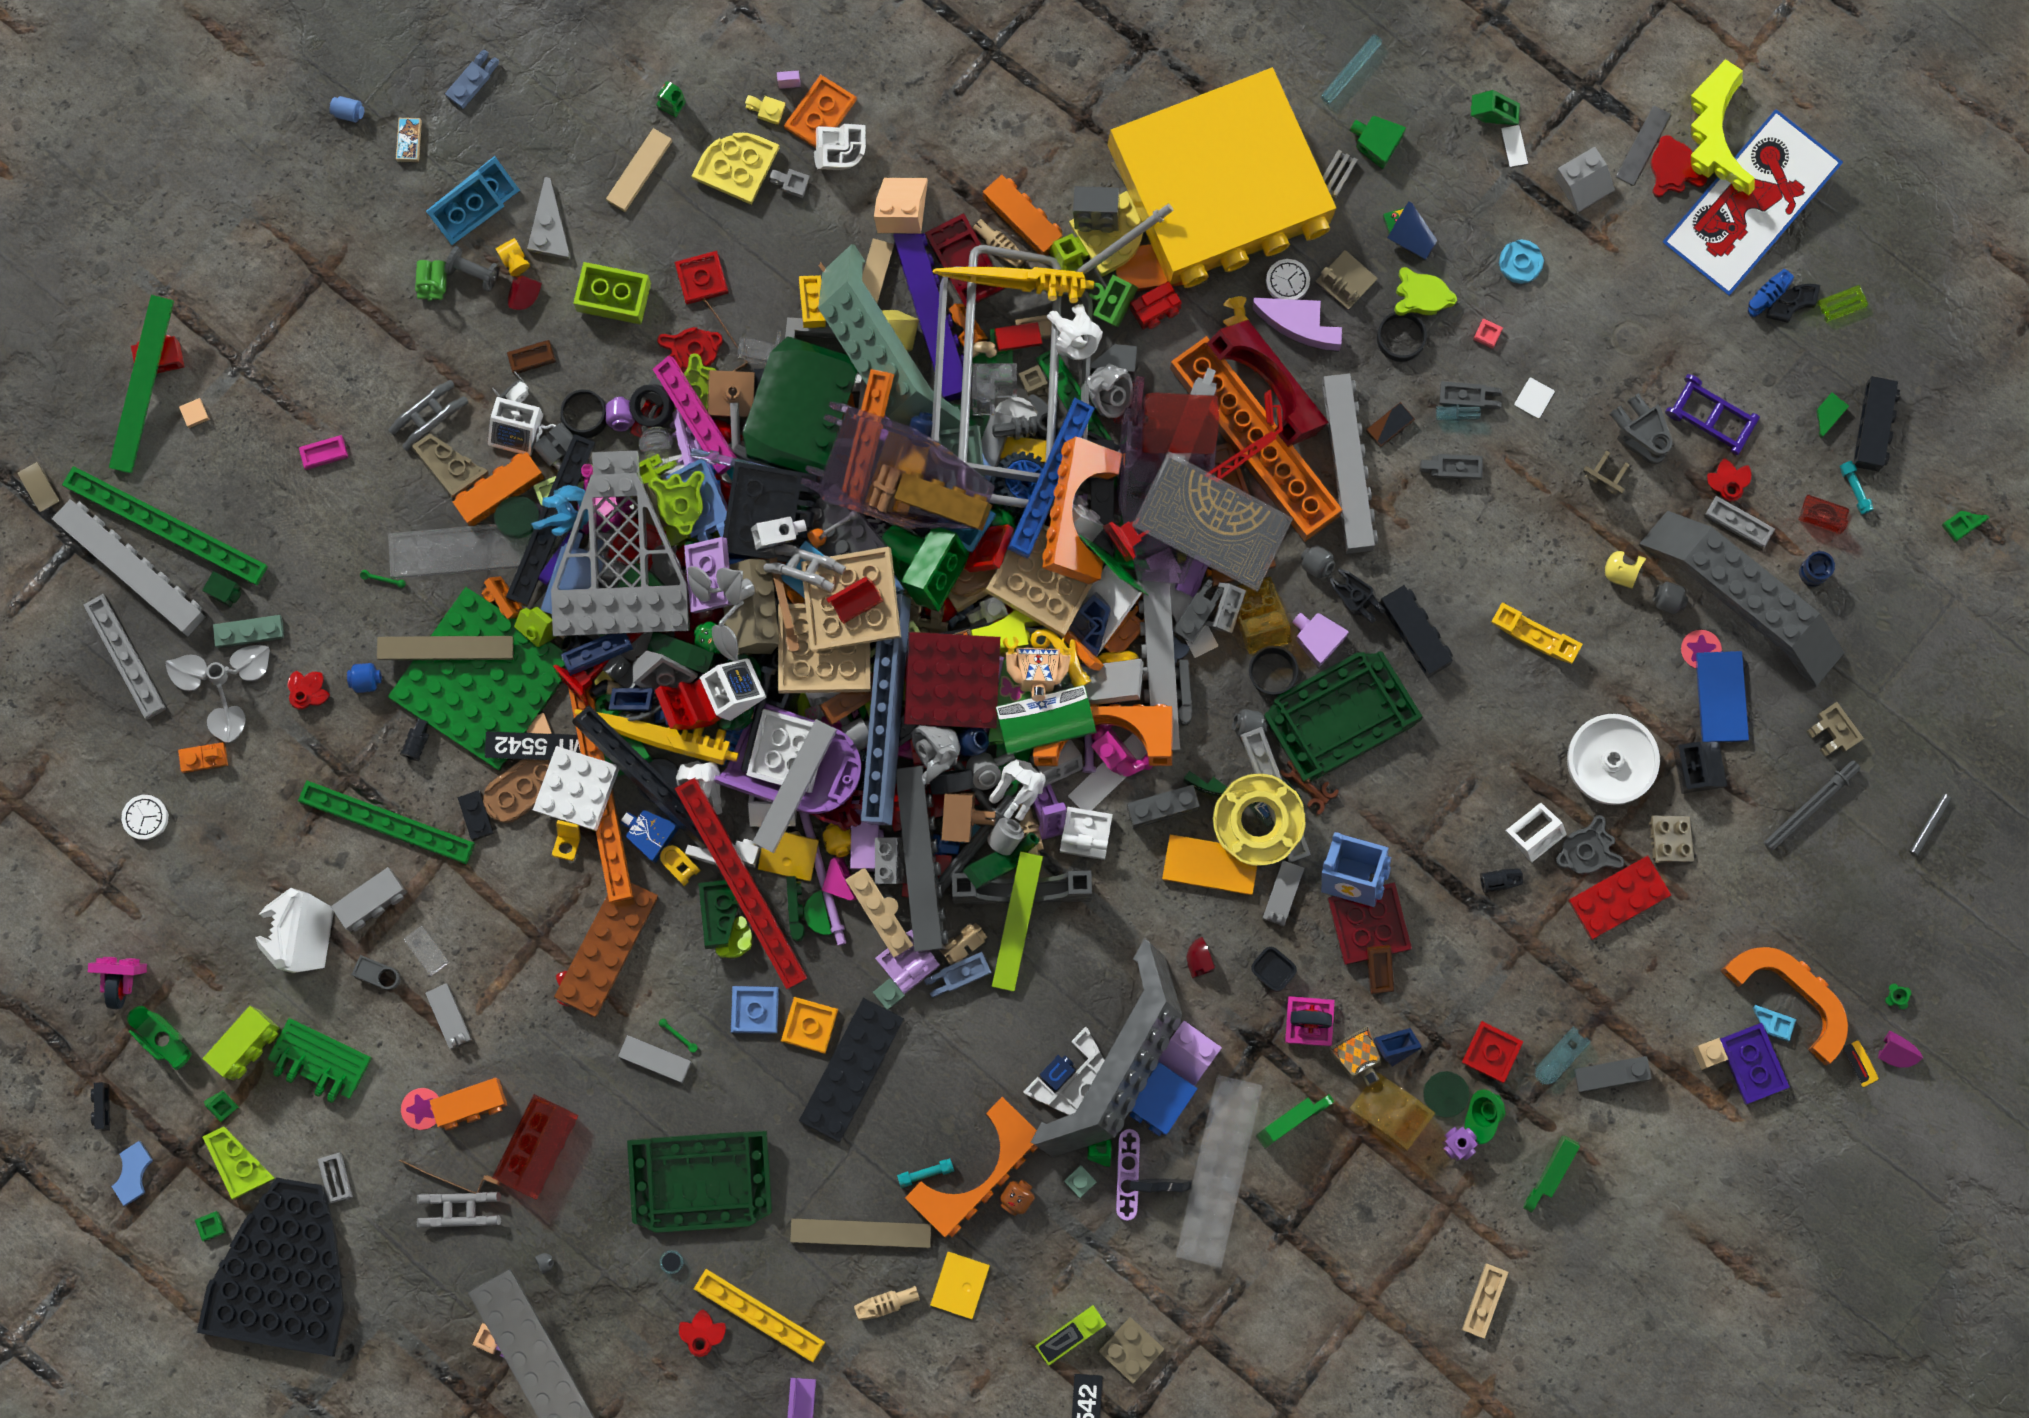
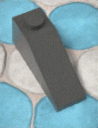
M1647 1056L1574 1069L1578 1092L1651 1080Z

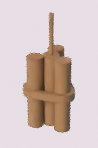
M904 446L901 447L895 467L883 464L878 479L873 484L875 488L869 505L884 513L893 511L896 499H894L903 473H906L904 470L896 469Z

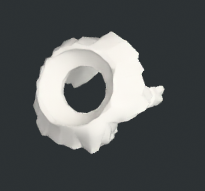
M1077 304L1072 307V311L1076 315L1073 321L1062 318L1057 311L1049 312L1047 318L1061 332L1056 343L1059 355H1066L1073 360H1083L1095 353L1103 331H1101L1098 325L1091 322L1083 304ZM1081 335H1087L1088 340L1084 341Z
M1015 759L1004 767L1001 780L990 795L989 801L998 803L1003 798L1009 785L1017 779L1023 784V787L1004 813V816L1010 819L1014 811L1023 803L1015 817L1022 821L1038 794L1043 793L1046 778L1041 771L1038 772L1034 769L1031 763Z
M699 761L682 764L676 776L677 785L680 786L696 777L707 798L712 797L713 809L716 814L722 813L720 784L714 781L715 776L720 775L718 766L713 762L701 763Z

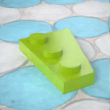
M225 1127L203 1136L232 1200L275 1180Z

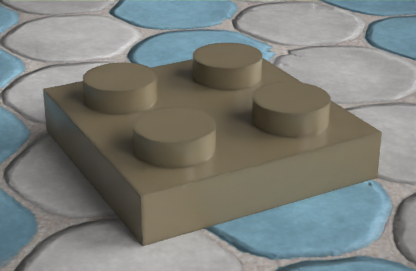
M1129 1317L1098 1352L1134 1384L1163 1352L1164 1348Z

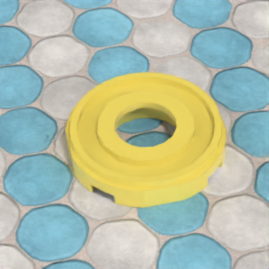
M1268 774L1246 775L1233 781L1217 800L1213 812L1214 831L1221 846L1239 861L1250 865L1273 864L1286 858L1302 839L1305 830L1304 806L1297 792L1278 777ZM1255 802H1264L1274 810L1276 816L1275 826L1272 831L1261 837L1248 834L1241 822L1244 809L1249 804Z

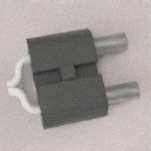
M562 422L558 425L549 424L544 426L542 424L538 427L537 442L532 447L549 467L555 466L559 471L562 464L560 460L565 456L573 434ZM553 427V429L550 430L546 436L544 435L541 439H539L540 435L542 434V429H549Z

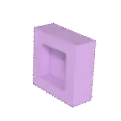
M799 70L777 72L779 89L801 87Z

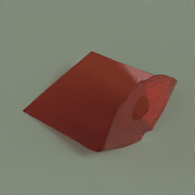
M1157 392L1146 394L1142 425V453L1214 454L1219 429L1217 396ZM1145 415L1148 416L1147 423H1145Z

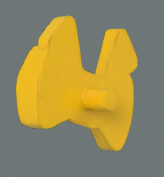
M1237 296L1229 298L1224 302V306L1234 309L1235 315L1223 321L1224 324L1231 326L1249 320L1245 316L1244 305L1246 297Z

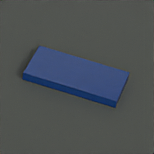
M1742 651L1696 653L1702 741H1748Z

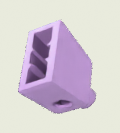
M1300 613L1292 622L1301 630L1296 637V642L1318 668L1346 639L1349 633L1346 629L1319 613L1311 621Z

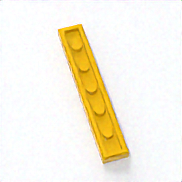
M705 1269L694 1287V1290L811 1362L815 1361L825 1344V1341L708 1269Z

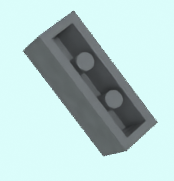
M1193 785L1127 803V811L1133 829L1198 811L1200 807Z

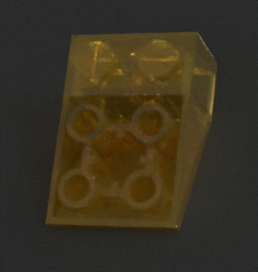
M1271 576L1258 579L1255 585L1249 582L1237 585V587L1246 590L1237 616V622L1248 654L1255 653L1267 646H1280L1291 643L1290 624Z
M1377 1072L1376 1074L1380 1080L1371 1086H1366L1349 1109L1405 1152L1435 1115V1112Z

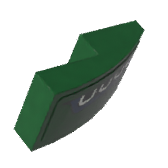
M1191 771L1187 773L1183 780L1187 785H1193L1194 789L1212 796L1220 797L1227 789V786L1213 777L1207 784Z

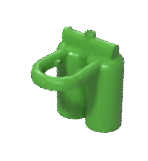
M417 261L415 283L417 299H428V301L443 299V294L446 292L447 274L444 271L445 261Z

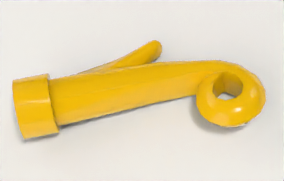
M1038 629L1030 638L1031 645L1035 649H1046L1052 644L1054 649H1060V653H1062L1061 639L1051 630ZM1044 636L1046 637L1045 642L1041 645L1038 644V637ZM1074 641V647L1069 650L1071 658L1068 674L1072 680L1071 684L1073 687L1086 686L1091 682V679L1080 665Z

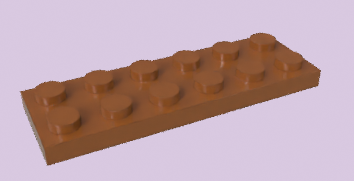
M631 883L633 898L610 903L607 894L554 996V999L594 1018L597 1017L659 898L657 894Z

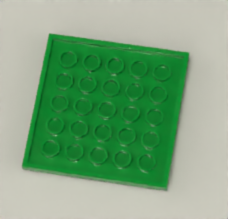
M465 587L431 636H513L514 660H413L388 695V698L416 717L428 721L430 726L500 771L508 759L485 758L486 731L527 733V729L537 715H540L563 682L558 677L553 666L558 665L566 670L567 668L561 656L562 650L550 641L537 647L514 627L516 623L515 618L507 619L498 607Z

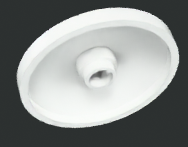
M1606 714L1587 721L1575 733L1568 748L1567 765L1574 784L1588 798L1606 805H1621L1638 799L1652 786L1659 771L1660 755L1654 737L1644 725L1625 715Z

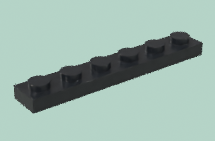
M1092 440L1095 444L1114 450V440ZM1114 477L1108 480L1091 478V510L1100 516L1099 521L1103 525L1113 522ZM1103 528L1092 542L1108 551L1113 557V542Z

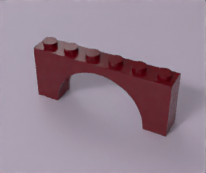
M1249 320L1220 329L1207 342V345L1219 360L1228 359L1245 364L1257 372L1271 386L1279 399L1283 412V431L1278 435L1287 447L1316 436L1329 423Z

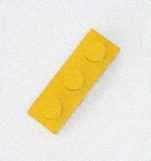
M821 275L799 276L803 328L826 327V320L818 309Z

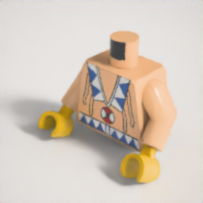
M1013 637L1014 644L1010 647L1007 643L1008 639L1004 638L1003 646L1008 649L1006 653L1007 672L1015 683L1020 685L1022 691L1032 693L1033 701L1045 700V692H1052L1054 685L1060 684L1068 672L1071 658L1069 650L1074 647L1073 639L1070 648L1063 646L1064 638L1061 640L1060 646L1063 650L1060 653V649L1016 648L1019 643L1016 637Z

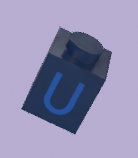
M1057 1055L1040 1073L1039 1077L1057 1092L1075 1073V1070L1072 1068L1075 1064L1067 1056L1062 1058Z

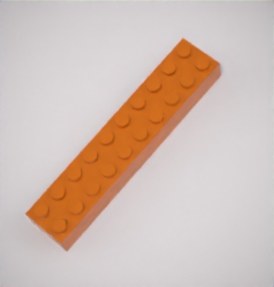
M1206 336L1172 360L1170 370L1189 394L1192 391L1195 380L1198 377L1204 378L1207 368L1216 371L1212 380L1213 383L1217 384L1216 391L1206 416L1226 442L1231 443L1233 451L1237 454L1270 431L1275 432L1278 426L1275 422L1272 426L1267 424L1264 408L1228 362L1218 359L1207 345L1210 339ZM1277 434V439L1243 464L1304 542H1306L1339 518L1343 509L1293 445L1287 447Z

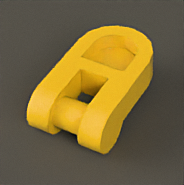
M667 846L662 850L660 855L661 862L683 886L689 882L688 879L691 876L697 875L701 871L677 846ZM684 863L688 868L681 873L678 868Z

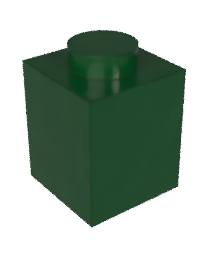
M213 571L202 591L207 596L231 607L233 603L239 600L242 588L236 582Z

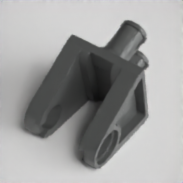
M1638 393L1627 402L1639 418L1632 421L1622 406L1617 407V410L1614 409L1609 415L1612 416L1621 428V433L1617 438L1618 441L1648 463L1658 464L1663 461L1671 449L1672 438L1661 407L1656 405L1650 409ZM1649 451L1652 452V453L1655 454V455L1660 456V457H1658V458L1652 457V456L1650 455Z

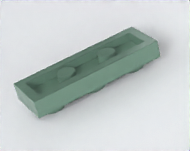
M281 615L213 624L214 640L217 648L284 638Z

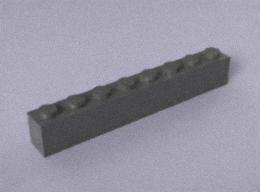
M923 766L901 768L896 771L914 950L917 953L946 950L945 944H948L947 930H943V921H946L945 908H941L940 898H943V887L938 883L941 867L940 863L936 862L935 853L939 852L937 839L933 837V830H936V821L934 816L931 817L930 809L934 807L932 794H929L928 790L930 782L926 785L922 782V775L926 772V768Z

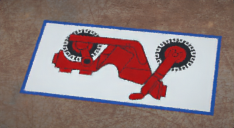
M1777 109L1774 110L1734 157L1740 166L1755 178V189L1750 195L1743 191L1740 192L1727 180H1721L1717 177L1663 241L1664 244L1729 296L1843 163V161Z

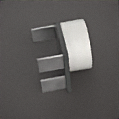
M514 371L520 380L514 382L501 395L494 388L492 389L500 398L521 403L528 397L529 388L524 383V380Z

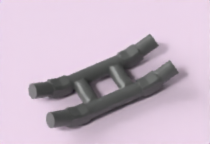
M448 380L432 389L429 394L409 410L402 413L388 429L391 434L395 435L411 419L419 427L402 445L406 451H409L413 444L424 438L427 433L448 416H451L468 404V399L465 396L452 401L444 409L436 401V399L455 387L452 380ZM429 405L437 415L426 423L418 413Z

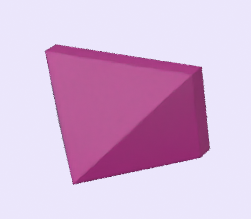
M843 857L830 860L821 891L850 901L857 900L845 881L851 874Z

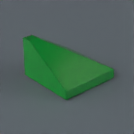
M224 1090L204 1101L205 1107L220 1122L238 1108V1105Z
M1111 1139L1088 1146V1160L1110 1167Z

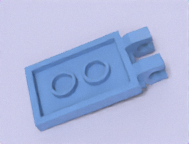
M702 457L666 476V479H669L673 474H679L682 477V481L686 482L695 471H701L704 474V481L700 487L703 510L693 525L690 535L691 538H697L699 542L714 539L711 533L718 530L720 537H723L728 506L707 457Z
M578 532L571 554L589 552L578 548L582 533ZM597 539L599 551V549L603 546L604 541ZM566 543L564 546H561L541 606L542 611L552 614L551 589L567 546ZM569 558L559 589H589L591 587L590 558ZM598 558V567L600 573L602 571L604 563Z

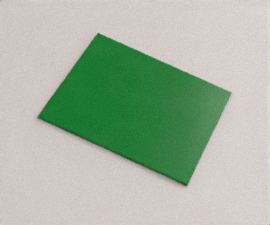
M1079 534L1121 580L1149 596L1108 551Z

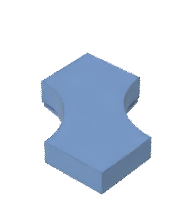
M141 1141L136 1142L119 1154L123 1165L122 1173L118 1181L111 1187L123 1206H127L145 1194L142 1178L145 1169L153 1160Z

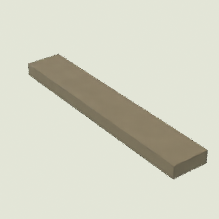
M377 637V660H514V637Z
M791 1219L790 1242L930 1248L931 1224Z

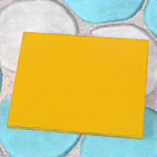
M785 832L775 853L761 848L758 870L785 876H796L798 879L811 881L819 840Z
M947 1252L930 1306L973 1319L990 1265Z

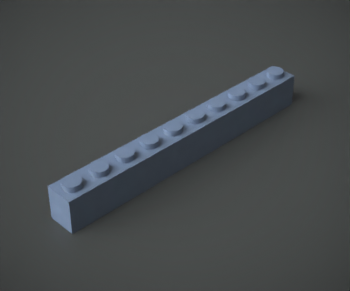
M896 594L901 638L876 642L861 821L872 825H892L911 607V599L903 594Z

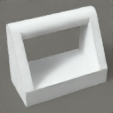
M1539 803L1505 830L1507 835L1530 862L1536 860L1567 835L1563 823L1542 803ZM1542 813L1550 823L1528 841L1524 842L1516 833Z

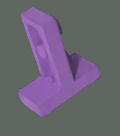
M1051 784L1043 788V793L1038 794L1032 804L1040 822L1039 830L1042 840L1063 834L1067 811L1064 802L1058 803Z

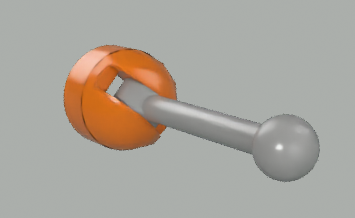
M851 511L849 516L825 531L816 528L808 532L807 536L811 544L816 549L826 542L828 533L851 519H857L858 513Z

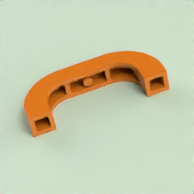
M1769 947L1747 950L1726 964L1721 972L1737 987L1742 985L1753 972L1769 970L1778 974L1814 1006L1822 1019V1031L1819 1038L1808 1050L1825 1066L1832 1063L1846 1042L1848 1022L1843 1005L1837 996L1827 988L1829 985L1821 977L1816 978L1810 972L1811 968L1803 961L1798 962L1788 953Z

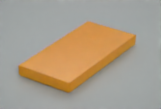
M1170 834L1162 880L1253 895L1257 865H1250L1239 861L1218 842Z

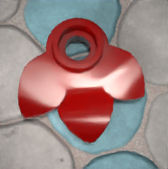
M1724 458L1718 465L1717 473L1707 474V481L1709 486L1713 490L1720 492L1725 500L1734 502L1742 496L1743 488L1750 484L1751 469L1749 465H1746L1736 470L1733 464ZM1728 488H1733L1735 494L1728 493Z
M294 671L290 675L287 686L291 692L289 702L292 707L303 710L309 705L318 706L327 701L330 693L321 689L323 685V674L321 672H311L303 676L300 672ZM298 696H304L301 700L297 699Z
M704 1309L695 1315L692 1323L680 1322L679 1324L681 1340L688 1344L689 1351L696 1357H704L709 1354L712 1346L719 1344L726 1332L725 1323L713 1324L710 1315ZM698 1341H703L705 1344L702 1350L696 1347Z

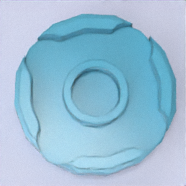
M1522 239L1507 244L1502 250L1499 259L1500 271L1505 278L1519 284L1529 283L1536 279L1542 271L1544 263L1538 246L1531 241Z

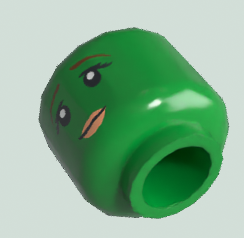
M712 621L706 622L703 625L700 624L694 632L695 645L706 649L708 652L720 654L712 638V627L717 624Z

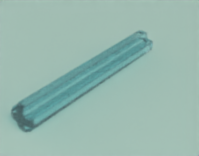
M1376 34L1372 35L1322 93L1321 99L1325 103L1330 104L1377 50L1382 43L1380 37Z

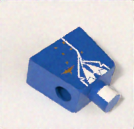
M645 810L642 811L638 818L627 812L621 820V824L630 829L626 838L654 864L660 858L662 850L668 846L679 829L677 824Z

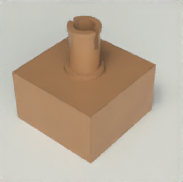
M709 371L707 412L711 418L731 419L730 403H739L740 419L748 418L754 401L755 372Z
M960 791L945 794L942 840L970 842L974 824L995 826V819L987 818H995L996 811L975 810V792Z

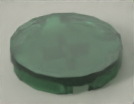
M509 497L503 500L496 508L494 514L496 527L501 534H505L510 538H524L533 533L534 528L531 523L538 521L539 510L535 503L527 497Z
M1450 1071L1438 1072L1431 1076L1425 1083L1423 1090V1100L1428 1110L1442 1118L1454 1117L1460 1114L1466 1108L1470 1097L1469 1087L1465 1080Z

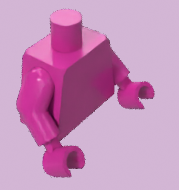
M584 464L581 468L582 475L587 477L584 479L583 484L585 492L590 477L593 475L591 464ZM613 497L609 499L612 500L618 506L625 497ZM596 498V505H597L603 498ZM606 500L598 510L607 518L615 508ZM628 500L620 509L628 515L632 512L629 506L633 503ZM618 511L610 521L618 527L623 515ZM596 513L597 527H599L604 519ZM589 521L580 529L586 535L589 533ZM607 523L601 531L606 533L613 528Z
M1104 724L1095 726L1096 733L1091 734L1094 741L1091 747L1111 771L1128 777L1144 769H1152L1153 766H1149L1148 754L1146 753L1141 760H1137L1111 728V726L1115 725Z

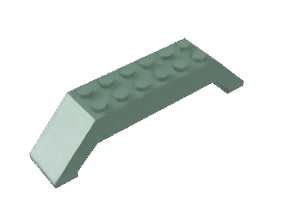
M851 244L826 267L824 272L822 271L818 309L866 385L871 369L894 374L885 415L897 425L909 429L912 417L919 416L920 412L933 414L934 391L929 387L863 283L862 268L865 260L856 246ZM942 397L939 431L960 428L961 411Z

